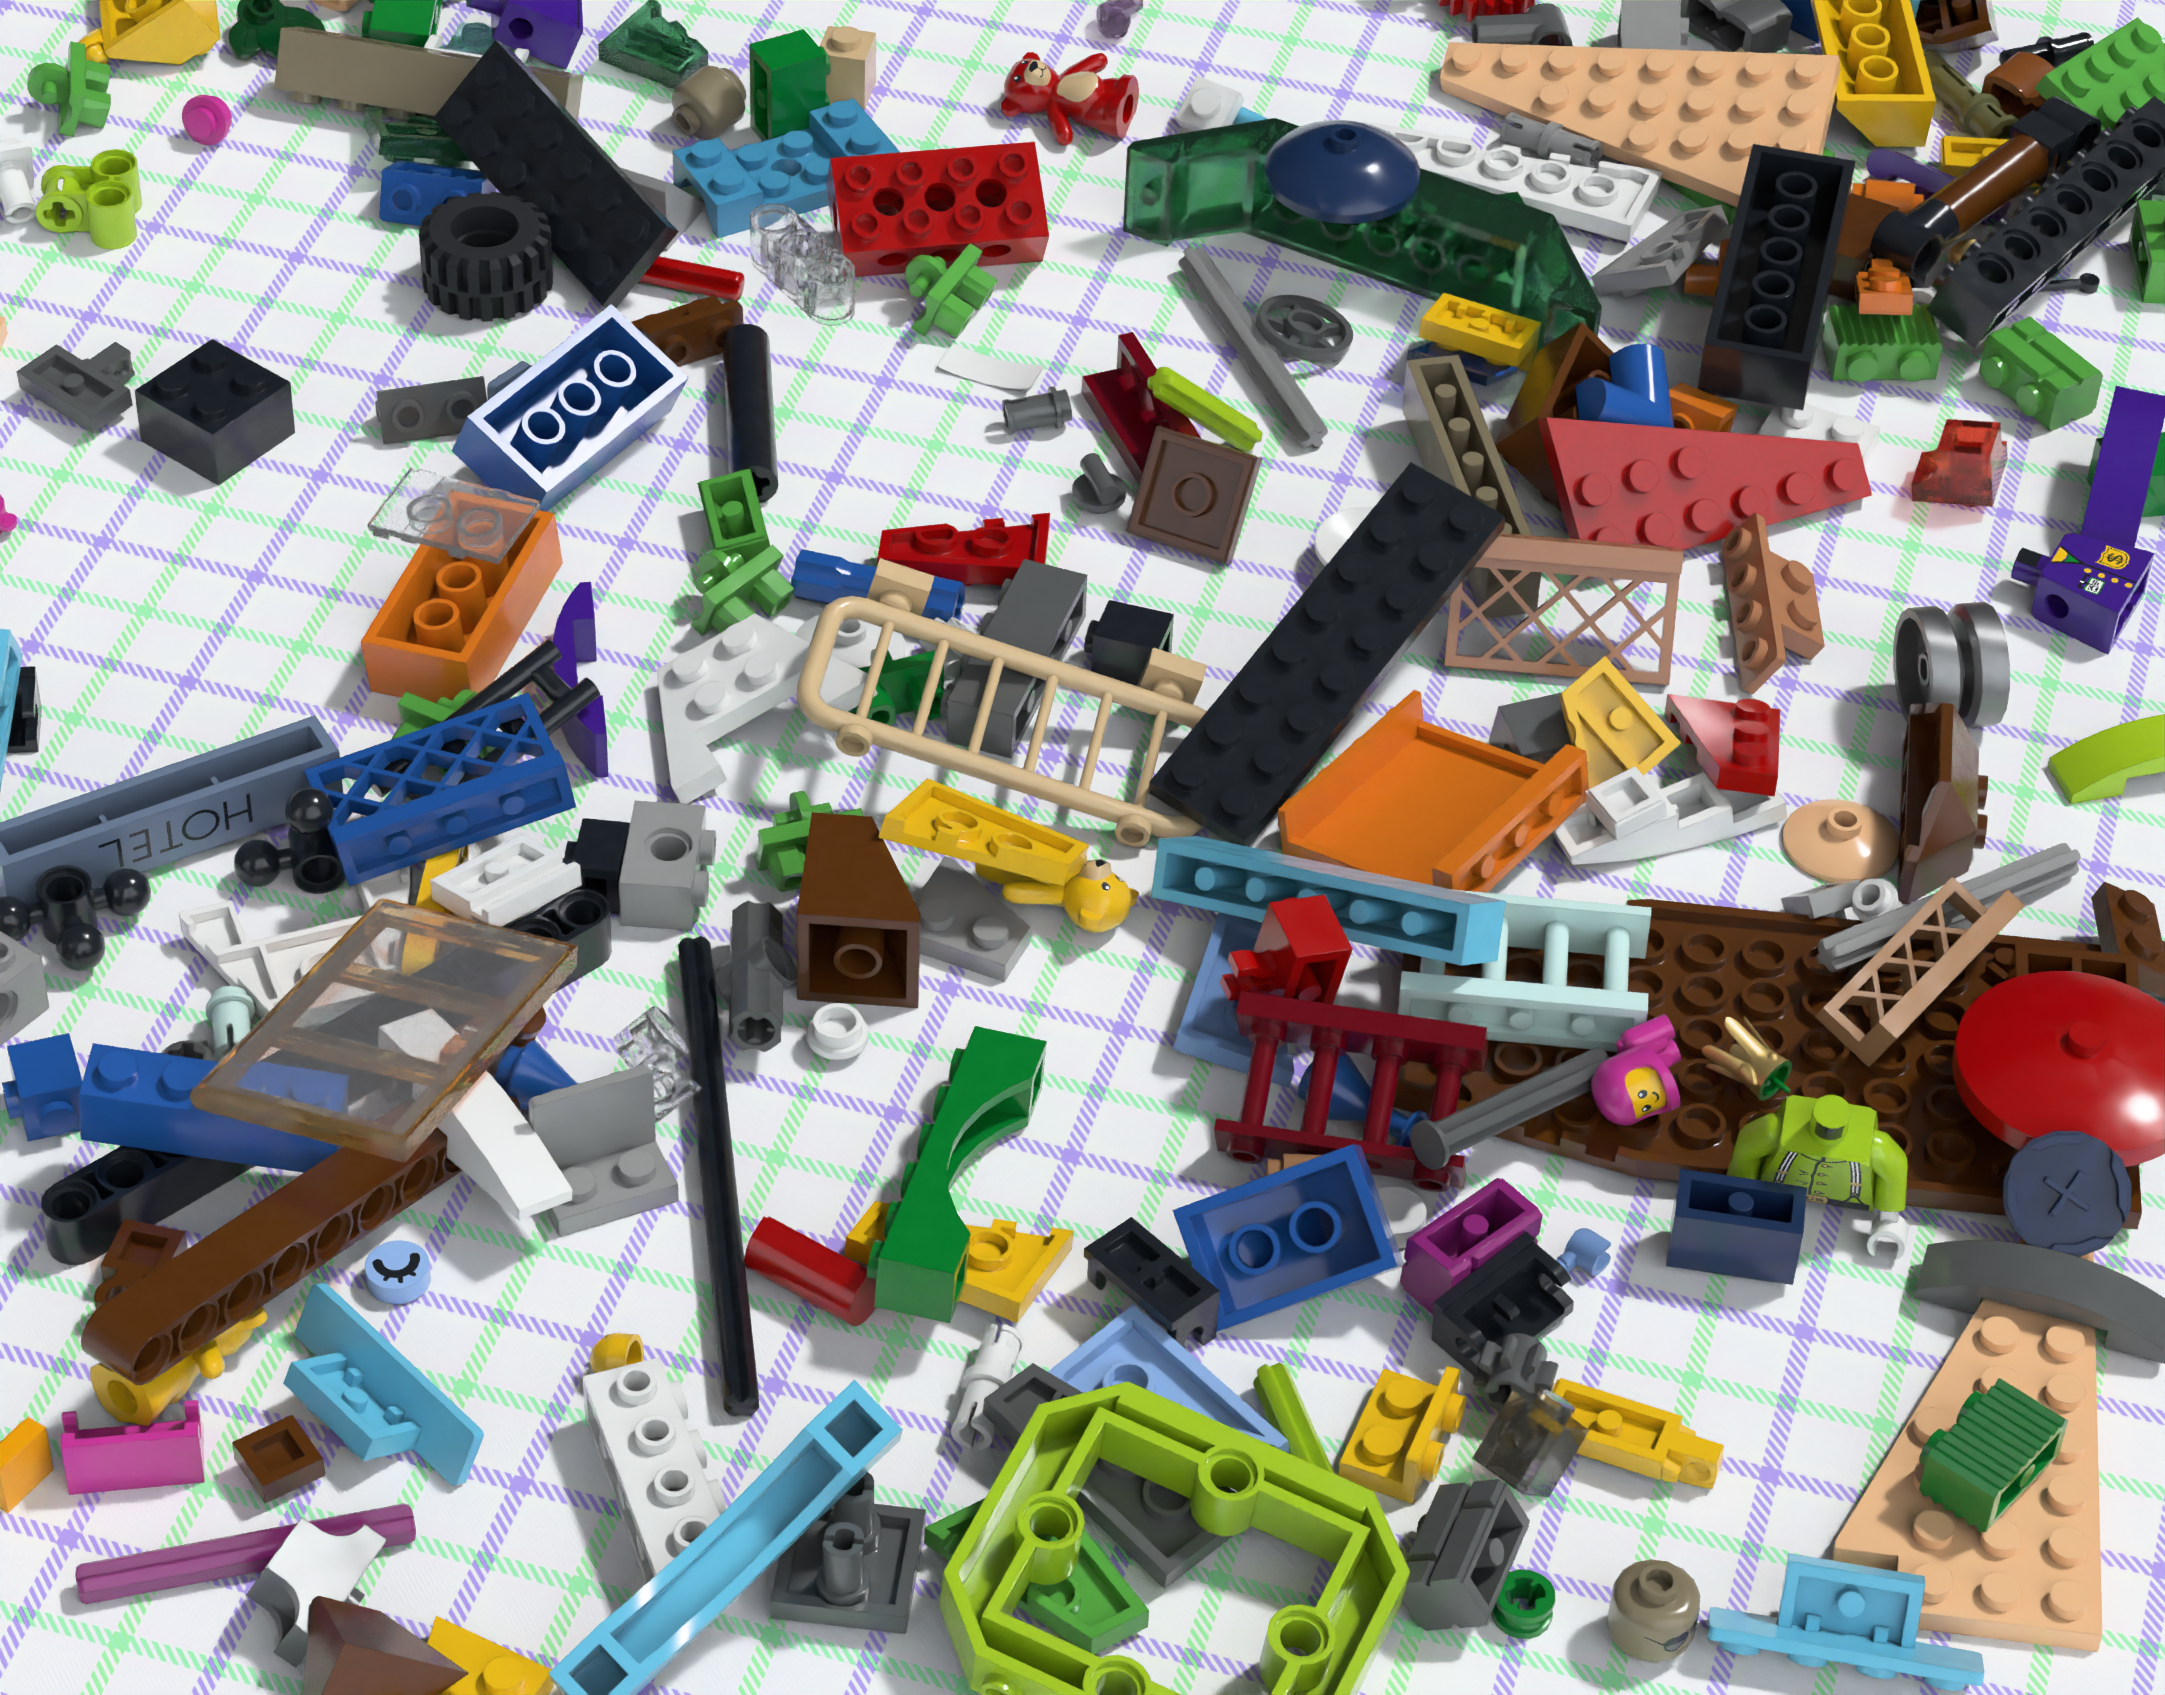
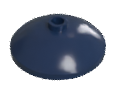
M1325 120L1300 126L1278 139L1266 155L1264 179L1272 195L1280 203L1296 213L1330 223L1355 224L1380 220L1404 209L1417 194L1420 166L1415 155L1403 142L1381 128L1356 121Z

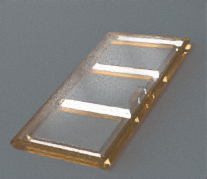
M379 899L191 1091L190 1100L197 1109L406 1163L577 967L578 945L389 899Z

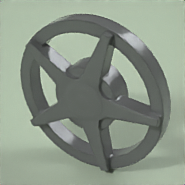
M1278 295L1271 297L1262 303L1256 318V324L1262 336L1270 344L1281 350V355L1285 357L1292 355L1311 361L1332 360L1337 362L1339 358L1349 351L1353 340L1352 327L1343 315L1320 301L1304 296ZM1290 308L1286 319L1267 315L1276 309ZM1341 334L1343 341L1333 347L1324 337Z

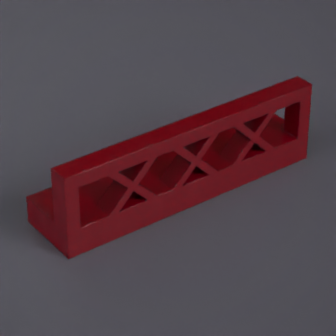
M1130 332L1118 335L1117 369L1082 376L1081 393L1139 485L1156 426H1163L1198 438L1201 437L1188 417L1154 397L1153 390L1147 386V381L1149 377L1155 375L1157 368L1135 334Z

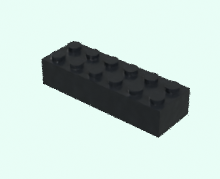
M1753 144L1704 342L1698 383L1699 390L1724 398H1735L1776 407L1804 409L1846 219L1856 161Z

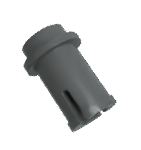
M1055 386L1048 387L1047 393L1013 400H1002L1003 418L1008 434L1054 424L1055 428L1059 429L1063 427V422L1072 421V409L1066 389L1057 391Z

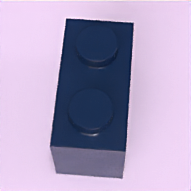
M1680 1169L1671 1216L1666 1266L1793 1285L1803 1239L1807 1187Z

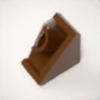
M322 1596L312 1599L302 1695H439L469 1674L379 1610Z

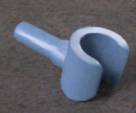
M1580 1228L1571 1236L1564 1253L1558 1256L1556 1261L1567 1272H1570L1575 1266H1579L1591 1275L1597 1276L1610 1262L1611 1256L1605 1251L1611 1246V1242L1590 1229Z

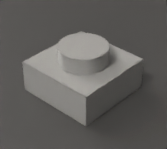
M1860 880L1831 882L1783 897L1781 900L1785 913L1807 915L1810 919L1821 916L1847 919L1844 909L1852 907L1853 892L1860 884Z

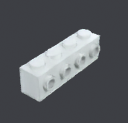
M660 1357L583 1376L585 1420L646 1584L726 1510L724 1495L718 1480L707 1481L703 1469L707 1468V1456L701 1434L698 1429L688 1431L684 1422L685 1419H688V1408L682 1385L679 1380L669 1382Z

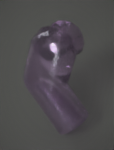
M1107 0L1098 5L1096 19L1099 32L1108 39L1117 40L1123 38L1131 24L1130 16L1142 10L1143 0Z

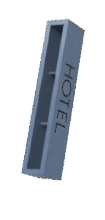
M316 715L0 822V897H16L26 905L38 902L36 883L39 877L46 871L58 866H75L83 869L91 878L92 889L102 887L107 877L116 870L130 868L142 873L286 823L285 807L288 799L297 790L309 787L304 770L340 758L339 749ZM342 779L324 785V789L343 793Z

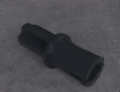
M2087 32L2055 39L2043 36L2037 40L2036 44L2003 50L1999 55L2000 64L2004 63L2017 52H2029L2045 59L2054 68H2057L2094 45V41Z

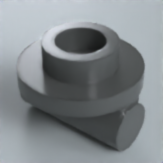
M1090 453L1085 455L1080 461V467L1084 474L1079 476L1072 485L1073 501L1082 509L1095 514H1104L1119 508L1126 499L1125 483L1118 476L1108 472L1098 454Z

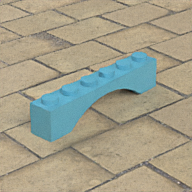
M854 1379L803 1428L760 1476L692 1543L628 1601L601 1622L548 1673L551 1681L564 1695H637L900 1441L903 1429Z

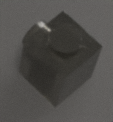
M1541 1388L1538 1394L1512 1391L1472 1459L1523 1495L1550 1497L1590 1430L1571 1417L1575 1407L1559 1395L1544 1388Z

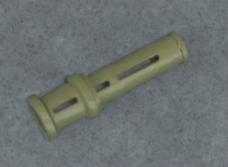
M1933 49L1923 51L1933 91L1958 114L1962 129L1972 136L1977 135L1979 138L2009 139L2011 125L2019 119L2013 115H2006L2001 110V104L1998 99L1993 95L1980 93L1973 88L1937 51Z

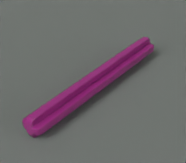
M405 1503L308 1521L321 1531L335 1536L353 1534L365 1524L387 1540L381 1549L409 1544L416 1538L413 1511L410 1505ZM297 1523L82 1563L76 1567L75 1572L79 1598L84 1604H92L261 1572Z

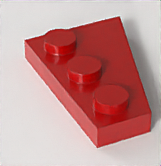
M1050 513L1032 514L1031 524L1005 527L1003 518L984 519L982 527L969 531L958 532L954 526L947 523L882 530L877 565L881 558L935 577L963 582V585L966 586L973 584L1002 586L1005 579L1014 578L1024 559L1046 564Z

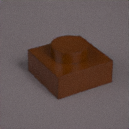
M293 1415L232 1442L235 1461L265 1504L325 1476L323 1457Z

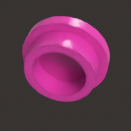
M197 95L188 100L184 105L182 122L189 136L196 142L203 145H214L227 136L232 123V115L229 107L222 99L216 96Z

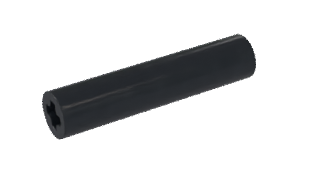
M739 324L730 328L722 339L728 471L730 474L750 469L759 503H762L772 498L778 490L770 340L768 334L761 327L753 324Z

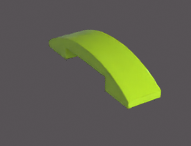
M2165 714L2134 720L2100 731L2049 757L2047 766L2069 803L2074 804L2120 796L2124 793L2127 778L2165 772Z

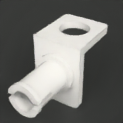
M17 138L0 141V200L4 208V215L10 223H25L36 216V203L33 201L30 188H34L32 147L29 141L20 142Z

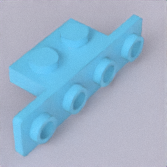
M327 1283L312 1285L297 1324L295 1335L316 1357L291 1362L283 1384L305 1404L312 1414L320 1418L346 1444L351 1452L358 1455L363 1461L415 1450L451 1486L466 1483L484 1437L482 1429Z
M1788 1553L1778 1618L1718 1607H1710L1707 1638L1712 1641H1718L1722 1649L1735 1654L1756 1655L1760 1653V1649L1788 1653L1787 1658L1789 1660L1810 1667L1827 1666L1829 1660L1856 1665L1855 1669L1858 1672L1874 1678H1895L1897 1672L1922 1676L1927 1684L1952 1691L1963 1690L1966 1684L1982 1686L1985 1673L1982 1654L1979 1652L1916 1641L1925 1590V1576Z

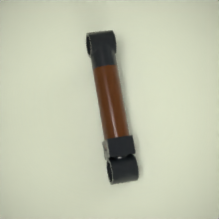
M2059 96L2049 98L2038 111L2032 110L2011 125L2010 136L2007 142L1907 214L1900 210L1889 213L1881 221L1873 234L1870 252L1878 259L1891 260L1893 268L1906 273V276H1909L1911 288L1924 287L1926 275L1936 264L1943 249L2032 184L2037 183L2043 186L2055 171L2063 175L2068 162L2081 149L2089 153V147L2101 132L2100 119Z

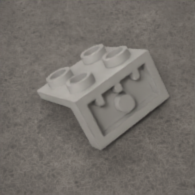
M648 1065L614 1072L607 1076L573 1086L552 1090L548 1093L532 1097L529 1100L530 1126L539 1136L573 1190L571 1201L546 1210L559 1237L679 1201L678 1183L656 1142L654 1078Z

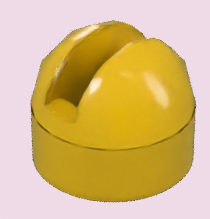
M619 1332L604 1336L592 1348L589 1358L592 1371L598 1373L642 1362L644 1360V1348L641 1337L638 1334Z

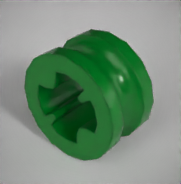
M1518 1569L1509 1572L1492 1611V1618L1496 1626L1505 1634L1514 1638L1530 1639L1540 1636L1548 1630L1552 1622L1553 1608L1555 1606V1589L1546 1577L1535 1571ZM1513 1599H1528L1527 1606L1531 1607L1534 1605V1609L1521 1610L1519 1609L1520 1602L1516 1601L1513 1604Z

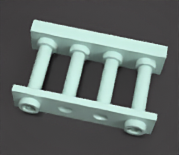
M1457 890L1506 901L1498 960L1482 963L1481 978L1444 975L1445 962L1421 957L1420 973L1402 971L1398 1014L1487 1027L1488 1040L1582 1049L1604 1048L1605 1051L1618 1052L1616 1042L1620 1040L1621 1034L1625 1030L1647 1021L1648 993L1628 992L1629 957L1645 959L1651 921V907ZM1508 946L1544 950L1542 984L1505 981ZM1568 952L1605 955L1603 989L1567 986Z

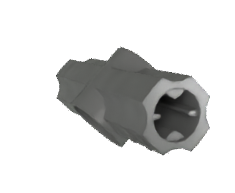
M748 900L732 911L730 960L716 970L715 976L721 993L729 1003V1038L742 1051L758 1049L766 1052L781 1042L783 990L796 982L797 972L791 957L783 948V914L770 902L761 904Z

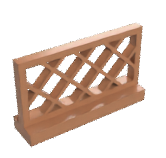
M1500 533L1474 567L1489 568L1503 586L1478 607L1464 592L1463 581L1451 594L1444 666L1580 677L1592 666L1578 665L1564 647L1590 626L1610 650L1604 656L1609 661L1616 657L1625 668L1616 669L1627 682L1669 685L1679 579L1682 574L1684 552L1680 548ZM1498 569L1520 572L1507 581ZM1530 572L1545 573L1559 589L1535 611H1532L1513 588ZM1554 574L1575 575L1576 577L1564 586ZM1586 577H1599L1615 593V596L1589 616L1569 591ZM1611 579L1633 581L1620 591ZM1644 581L1666 583L1664 606L1645 621L1625 596ZM1508 591L1528 616L1502 637L1482 612ZM1565 596L1585 621L1562 640L1558 641L1538 617ZM1463 599L1472 612L1460 621L1461 600ZM1621 601L1640 623V626L1618 645L1614 646L1596 625L1595 621ZM1478 617L1497 642L1481 656L1457 654L1458 632ZM1663 617L1660 639L1651 627ZM1534 622L1553 644V647L1536 661L1522 660L1508 642ZM1646 631L1660 647L1658 671L1635 670L1620 652ZM1503 647L1512 659L1491 656ZM1559 652L1569 664L1547 661Z

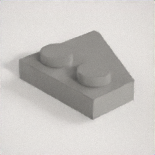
M944 856L914 901L921 914L920 954L1005 982L1030 943V926L952 858Z

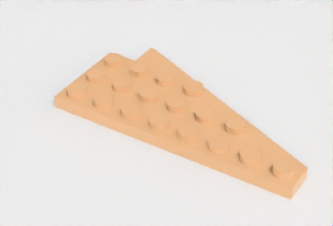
M1449 42L1440 74L1442 92L1500 115L1507 116L1510 112H1515L1520 116L1544 124L1552 121L1562 124V128L1567 132L1602 142V155L1630 166L1661 171L1663 179L1738 207L1753 144L1823 155L1840 74L1839 55Z
M2022 1238L2018 1242V1244L2028 1245ZM2094 1252L2080 1258L2094 1262ZM1983 1299L1835 1540L1832 1560L1925 1576V1590L1918 1625L1919 1630L2098 1652L2102 1639L2095 1327ZM1998 1378H2001L2066 1418L2068 1424L2059 1455L1987 1532H1979L1975 1525H1968L1964 1517L1957 1518L1953 1510L1946 1511L1942 1503L1935 1504L1930 1496L1923 1497L1919 1487L1925 1465L1919 1462V1457L1924 1445L1936 1430L1941 1428L1946 1432H1950L1953 1425L1956 1424L1957 1415L1962 1405L1974 1391L1978 1390L1983 1394H1987L1989 1388L1995 1385Z

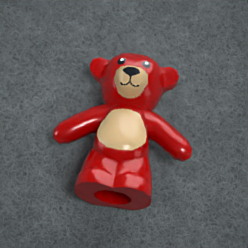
M1027 52L1022 60L1012 66L1004 82L1005 99L1001 102L1002 114L1007 117L1016 116L1020 112L1036 114L1046 111L1055 140L1063 146L1070 145L1073 140V132L1068 117L1083 126L1094 128L1111 137L1123 138L1137 110L1139 99L1138 80L1134 75L1126 74L1120 78L1101 79L1096 74L1104 70L1108 64L1107 56L1103 53L1092 54L1058 75L1049 65L1040 61L1038 54Z

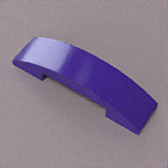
M2120 386L2115 387L2080 535L2135 547L2165 418V396Z
M580 582L571 592L562 607L554 630L553 643L559 649L562 658L553 664V671L570 688L578 684L576 663L597 661L595 614L591 582ZM600 695L563 724L561 730L576 757L596 777H609L603 695Z

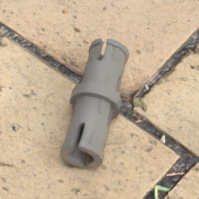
M1510 112L1505 119L1507 122L1513 123V126L1502 124L1500 131L1501 142L1535 152L1540 157L1539 159L1549 160L1551 153L1571 156L1570 164L1597 168L1598 166L1597 163L1590 161L1591 158L1598 161L1601 160L1603 152L1602 142L1567 132L1562 128V124L1554 121L1544 124L1520 116L1518 113Z

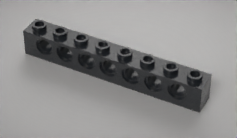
M2153 96L2140 109L2135 108L2133 105L2129 107L2115 124L2114 131L2106 127L2097 136L2088 149L2089 153L2084 149L2076 153L2065 167L2064 175L2055 171L2040 188L2037 194L2038 197L2032 193L2026 196L2012 214V220L2003 216L1986 236L1985 243L1979 238L1975 240L1959 260V266L1950 262L1934 280L1932 287L1937 290V293L1926 310L1974 349L1981 344L1990 333L1999 328L2135 207L2137 200L2145 198L2165 180V104Z

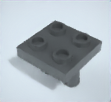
M867 1472L779 1557L770 1601L771 1618L906 1634L924 1538V1528L926 1526V1509L874 1504V1478Z

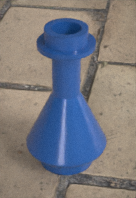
M536 1040L529 1041L523 1049L510 1045L503 1054L494 1077L508 1095L518 1100L520 1110L529 1109L528 1102L532 1097L579 1084Z
M1348 1054L1338 1059L1327 1120L1365 1122L1371 1088ZM1313 1061L1305 1070L1298 1087V1097L1304 1101L1306 1100ZM1393 1109L1388 1134L1397 1139L1396 1146L1412 1148L1410 1140L1411 1129L1416 1123L1428 1120L1427 1113L1418 1110L1410 1117H1407Z

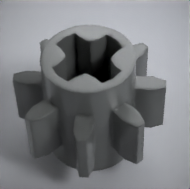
M1521 1333L1509 1334L1502 1339L1500 1346L1488 1340L1485 1342L1477 1364L1478 1368L1473 1384L1485 1387L1484 1398L1495 1410L1504 1414L1520 1415L1530 1409L1532 1402L1537 1406L1545 1407L1551 1394L1559 1365L1552 1361H1546L1548 1357L1547 1350L1536 1338Z

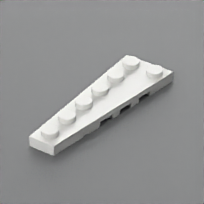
M1362 121V123L1376 126L1391 133L1412 151L1420 166L1419 187H1429L1455 194L1462 199H1473L1518 191L1527 209L1534 211L1536 217L1552 221L1560 226H1571L1593 232L1607 239L1629 242L1661 185L1662 172L1605 161H1600L1597 169L1570 164L1571 156L1551 153L1549 160L1522 156L1521 147L1503 144L1502 148L1484 150L1476 148L1475 142L1468 138L1450 135L1442 136L1426 131Z

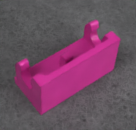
M184 1401L186 1420L151 1423L149 1426L138 1424L80 1430L76 1411L62 1412L64 1434H61V1452L69 1495L204 1483V1430L199 1401Z

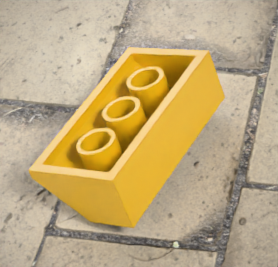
M99 0L103 49L109 58L181 65L195 55L201 56L207 53L220 40L216 0Z
M1810 0L1823 55H1839L1840 74L1834 98L1836 109L1876 147H1925L1936 99L1910 0Z

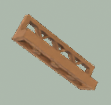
M1951 877L1815 1017L1863 1063L1870 1067L2025 905L2007 889L1987 909L1956 879ZM1946 900L1973 924L1968 930L1945 927L1942 904ZM1929 919V925H1924L1925 921ZM1910 938L1931 940L1933 942L1936 962L1913 960ZM1948 943H1954V944L1949 948ZM1897 951L1898 958L1891 957ZM1877 971L1900 973L1904 996L1881 993ZM1916 975L1922 976V977L1917 981ZM1864 985L1865 991H1859V989ZM1844 1004L1868 1007L1871 1030L1866 1035L1839 1011ZM1884 1009H1890V1010L1884 1015Z

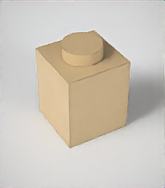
M828 26L820 46H823L826 50L831 65L830 74L826 76V93L830 105L837 101H846L854 98L865 110L876 84V33L861 31L850 26Z

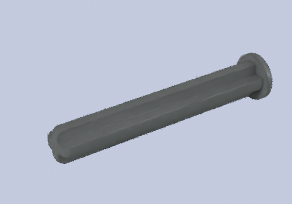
M1594 1048L1438 1121L1422 1120L1411 1129L1410 1140L1412 1149L1418 1160L1425 1167L1431 1170L1440 1169L1448 1163L1450 1156L1591 1091L1593 1073L1603 1061L1611 1057H1608L1604 1048Z

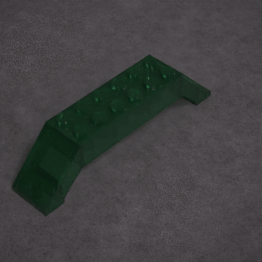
M1278 118L1133 141L1127 147L1124 232L1166 247L1175 240L1243 232L1433 301H1437L1443 293H1447L1541 322L1536 354L1540 349L1581 321L1598 337L1602 306L1554 214L1420 168L1419 188L1414 199L1404 209L1389 217L1372 222L1341 224L1303 216L1280 203L1269 191L1264 179L1265 158L1271 146L1282 136L1300 127Z

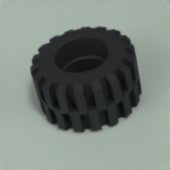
M476 192L468 193V196L465 197L456 196L450 198L447 204H438L431 209L432 214L425 215L421 222L422 228L419 229L422 286L424 293L428 294V300L433 305L441 306V311L449 315L459 314V318L472 320L473 318L481 319L482 321H493L495 318H503L505 320L515 317L516 313L529 312L534 309V304L542 303L546 299L547 291H550L553 285L551 230L545 213H540L539 207L532 202L523 203V198L515 195L504 196L499 192H490V194Z

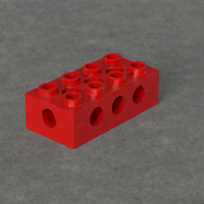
M1035 142L830 158L826 187L839 279L905 273L907 265L914 257L919 255L939 256L946 262L945 268L949 269L970 243L983 251L976 265L977 267L1043 261L1049 240V230ZM881 213H888L892 216H886Z

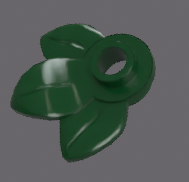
M241 0L237 6V23L229 31L228 42L232 52L241 61L257 55L260 51L277 60L281 28L298 26L322 31L326 30L322 22L314 14L303 8L284 6L279 0Z

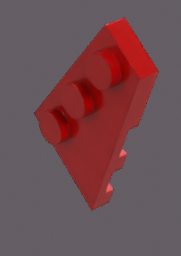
M1667 694L1664 715L1670 723L1680 724L1679 736L1685 744H1694L1698 749L1696 761L1716 789L1775 797L1779 765L1781 709L1770 708L1767 703L1756 699H1741L1736 703Z

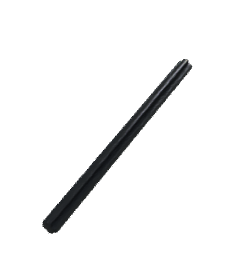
M703 936L695 939L685 937L678 944V958L724 1410L730 1416L736 1417L740 1414L752 1415L758 1410L759 1390L711 945Z

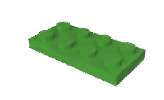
M2137 17L2047 73L2034 89L2046 100L2053 96H2059L2099 118L2101 121V132L2106 127L2114 131L2113 128L2119 118L2132 105L2140 109L2153 96L2165 104V43L2156 29L2145 24Z

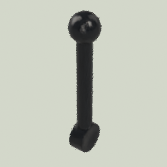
M2084 273L2079 279L2051 280L2040 291L2079 289L2084 293L2092 294L2097 292L2100 279L2094 274Z

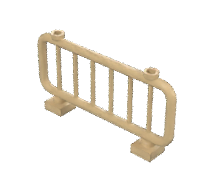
M881 558L879 559L867 598L856 596L838 598L827 604L818 617L797 684V702L803 714L814 724L838 733L835 743L837 748L844 754L860 757L869 752L871 744L1117 823L1115 830L1117 839L1121 843L1132 847H1140L1147 844L1150 835L1160 838L1189 837L1202 830L1203 826L1185 815L1178 817L1168 816L1146 809L1145 806L1149 794V781L1153 778L1167 720L1193 729L1207 712L1193 705L1204 680L1206 664L1152 648L1138 685L1135 686L922 616L935 576ZM848 619L861 620L882 627L856 714L834 708L826 704L820 696V689L840 625ZM893 631L937 645L912 733L867 718ZM948 649L992 663L968 750L923 736ZM1003 667L1047 681L1023 768L979 755ZM1057 685L1101 698L1079 787L1034 772ZM1112 702L1156 716L1134 804L1090 791Z

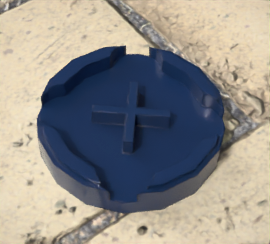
M2054 1130L2030 1139L2012 1156L2002 1179V1205L2011 1228L2028 1245L2081 1257L2104 1248L2121 1230L2131 1210V1181L2122 1159L2104 1141L2081 1131Z

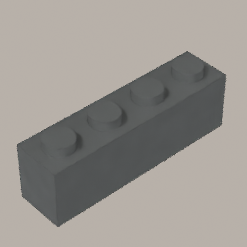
M1024 559L1014 578L1005 579L999 594L998 608L994 614H986L979 635L1062 662L1086 617L1088 575ZM964 654L960 668V677L956 685L951 683L947 685L941 701L940 715L947 718V742L964 747L969 746L992 663ZM1002 668L980 751L1012 759L1041 703L1047 681L1012 669Z

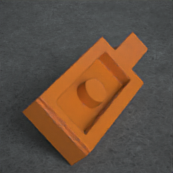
M1871 259V268L1868 269V272H1858V275H1856L1855 298L1858 314L1912 315L1913 292L1909 276H1906V273H1899V269L1893 268V262L1889 259Z

